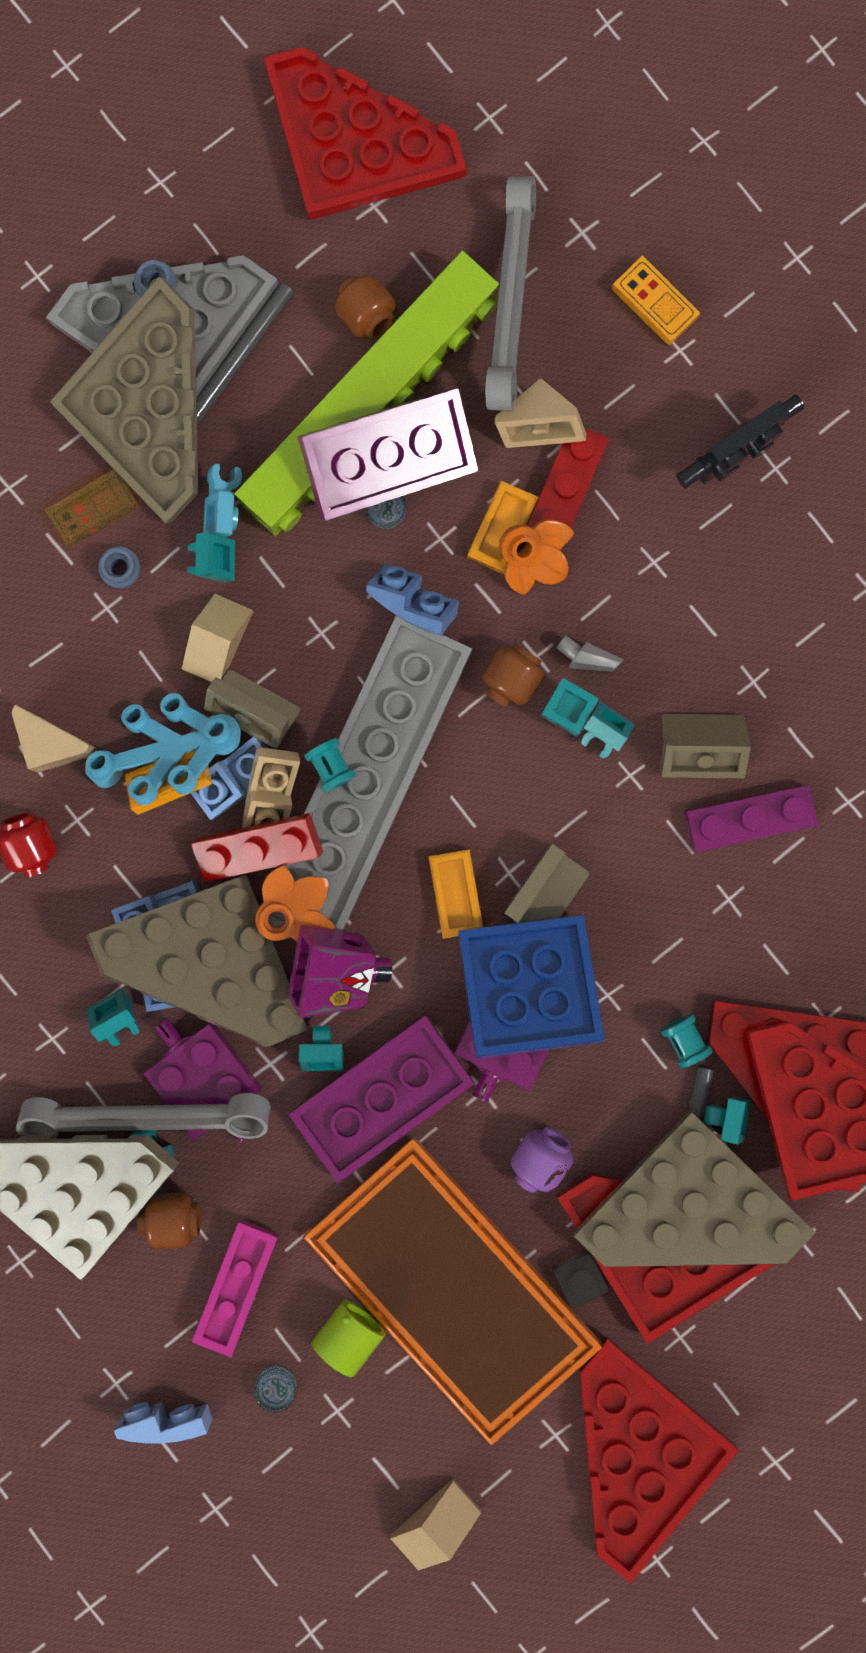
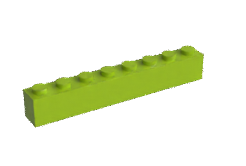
M462 250L234 493L239 504L275 537L282 530L285 532L290 531L302 516L300 510L310 500L316 502L297 436L411 401L415 395V392H413L414 388L423 379L429 382L439 372L443 365L441 360L451 349L457 352L467 342L471 335L469 330L479 319L485 322L498 307L499 283Z

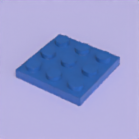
M584 915L458 931L476 1059L603 1043L605 1038Z

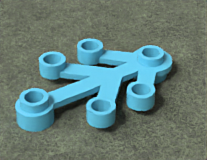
M171 693L165 696L160 703L162 713L169 721H182L196 730V732L181 736L151 719L142 706L133 704L126 707L122 712L121 720L131 732H141L157 743L114 755L109 751H95L86 760L85 772L97 786L108 788L120 780L123 770L157 761L146 776H139L131 781L128 787L129 795L139 805L151 804L156 799L158 789L167 777L169 784L177 793L188 794L196 788L198 777L216 754L227 755L238 747L241 736L240 726L232 716L227 714H218L208 718L190 708L181 695ZM179 704L175 711L170 712L171 707ZM140 715L136 722L131 723L135 716ZM223 730L220 735L215 736L219 731ZM197 750L187 766H176L185 753ZM188 775L184 783L178 784L181 777ZM148 786L144 794L138 795L143 787Z

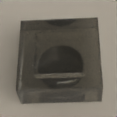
M588 1250L552 1267L571 1309L609 1292L595 1259Z

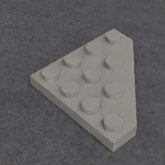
M244 255L227 258V262L203 265V262L171 267L177 279L176 291L194 309L196 399L279 286L277 278ZM136 273L112 277V281L88 284L86 281L70 284L47 315V320L54 327L93 353L141 298L134 285ZM157 278L153 279L150 282L149 287L157 280Z

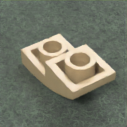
M257 747L248 785L242 828L289 818L293 806L291 793L300 765L298 752Z

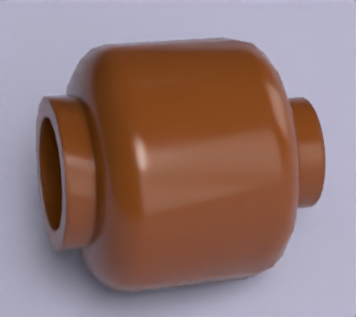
M372 275L351 276L340 285L335 310L338 317L355 337L359 339H378L395 323L397 308L395 299L379 279Z
M514 643L512 648L508 646L500 647L482 673L484 683L490 687L486 695L506 708L511 701L518 705L527 703L544 677L543 670L539 667L542 660Z
M155 1193L146 1203V1208H142L137 1214L138 1234H145L146 1241L152 1249L186 1248L191 1244L193 1237H199L200 1204L199 1202L193 1203L189 1193Z

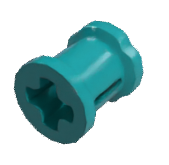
M337 738L315 747L304 755L307 762L313 763L324 783L321 786L324 793L344 785L357 776L356 772L349 770L338 749L340 743Z
M693 1013L684 1015L660 1029L662 1036L669 1038L679 1057L677 1063L681 1069L702 1061L713 1053L710 1045H705L694 1025L696 1018Z

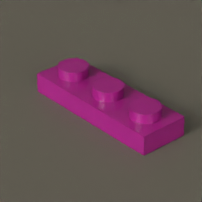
M809 785L685 812L694 853L819 826Z

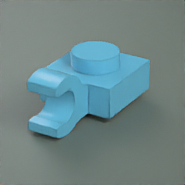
M214 464L209 467L207 472L209 496L205 498L203 533L210 532L228 537L232 535V531L236 529L238 523V508L234 506V492L231 491L240 485L242 471L239 467L230 470L229 482H225L219 475L220 464Z

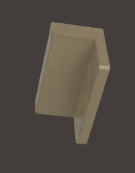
M233 670L227 671L222 680L217 677L214 678L207 689L204 710L213 715L227 714L232 716L242 731L275 749H278L300 713V707Z
M662 715L661 727L664 739L660 764L662 777L745 778L751 744L743 715Z
M552 843L547 847L502 913L517 923L560 918L588 878L589 871L565 855L566 852Z

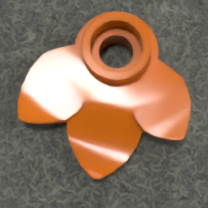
M544 519L533 527L514 525L506 529L500 539V553L507 562L504 576L509 587L517 593L525 595L530 591L535 580L549 585L565 580L568 576L569 567L565 555L560 550L572 538L574 531L567 524L555 519ZM522 542H527L525 547L517 552L518 545Z
M282 865L273 870L263 883L262 895L264 903L260 905L255 916L256 927L260 934L273 941L284 940L288 937L298 941L301 925L335 929L333 922L319 912L327 897L328 880L322 877L308 876L294 881L292 874L286 866ZM279 911L284 915L285 922L281 926L270 924L268 917L272 912Z

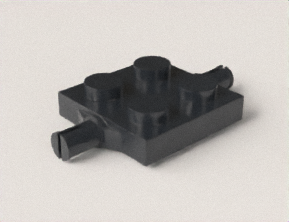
M794 394L783 403L781 400L710 447L703 457L699 456L696 458V462L676 474L680 485L687 489L688 486L699 479L705 484L714 477L721 482L740 468L738 464L745 460L748 454L755 459L774 445L773 441L783 433L781 426L784 425V422L804 409V404L800 397Z

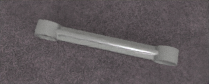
M509 176L507 179V222L492 364L488 367L486 375L485 395L488 410L514 411L516 406V365L530 227L536 212V181L534 176Z
M253 1093L234 1095L229 1099L228 1104L62 1107L51 1099L33 1097L26 1099L22 1103L16 1131L20 1136L53 1135V1139H56L59 1132L226 1129L236 1137L254 1139L266 1134L271 1106L267 1099Z

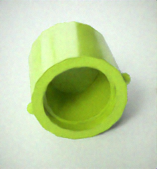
M345 1299L341 1301L314 1337L311 1344L316 1353L329 1366L351 1378L356 1376L386 1336V1332L371 1314L354 1302Z

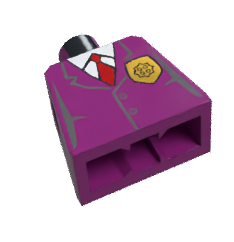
M310 925L300 926L288 997L299 1017H311L361 1008L367 1003L371 983L390 982L392 978L391 960L388 957L376 958L374 950L364 936L358 933Z

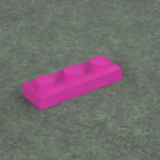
M243 1219L239 1220L192 1343L232 1357L278 1239V1233Z

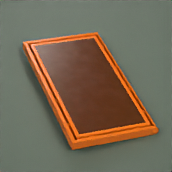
M415 1136L407 1141L317 1224L307 1229L303 1236V1239L489 1445L497 1442L500 1437L602 1348V1342Z

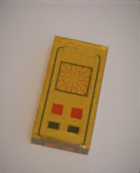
M113 469L45 509L65 545L70 548L138 508L139 504L124 479Z

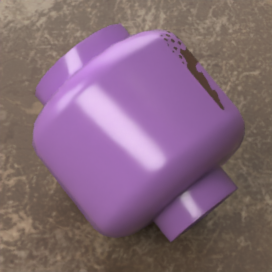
M545 1127L543 1130H531L511 1157L512 1168L517 1174L515 1176L517 1183L525 1190L533 1193L537 1190L543 1192L554 1191L574 1163L573 1154L570 1151L572 1146L569 1140L558 1131L549 1127Z

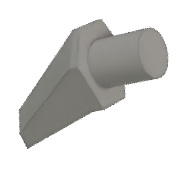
M566 635L556 648L572 660L569 667L573 669L613 672L624 661V659L602 650L589 642H586L582 647Z

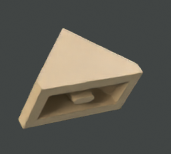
M541 378L517 397L514 411L502 410L495 417V425L506 448L586 441L587 434L577 408Z
M214 594L191 626L182 670L211 683L215 677L222 680L228 671L254 611Z
M15 705L11 712L28 770L42 772L88 758L90 754L98 750L95 746L22 707Z
M452 1478L390 1535V1539L419 1571L451 1560L480 1516L481 1509Z

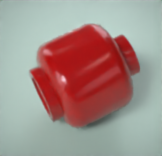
M32 812L19 813L3 820L0 823V855L6 869L11 872H24L25 877L36 876L49 869L48 862L58 852L47 820L43 817L34 816Z

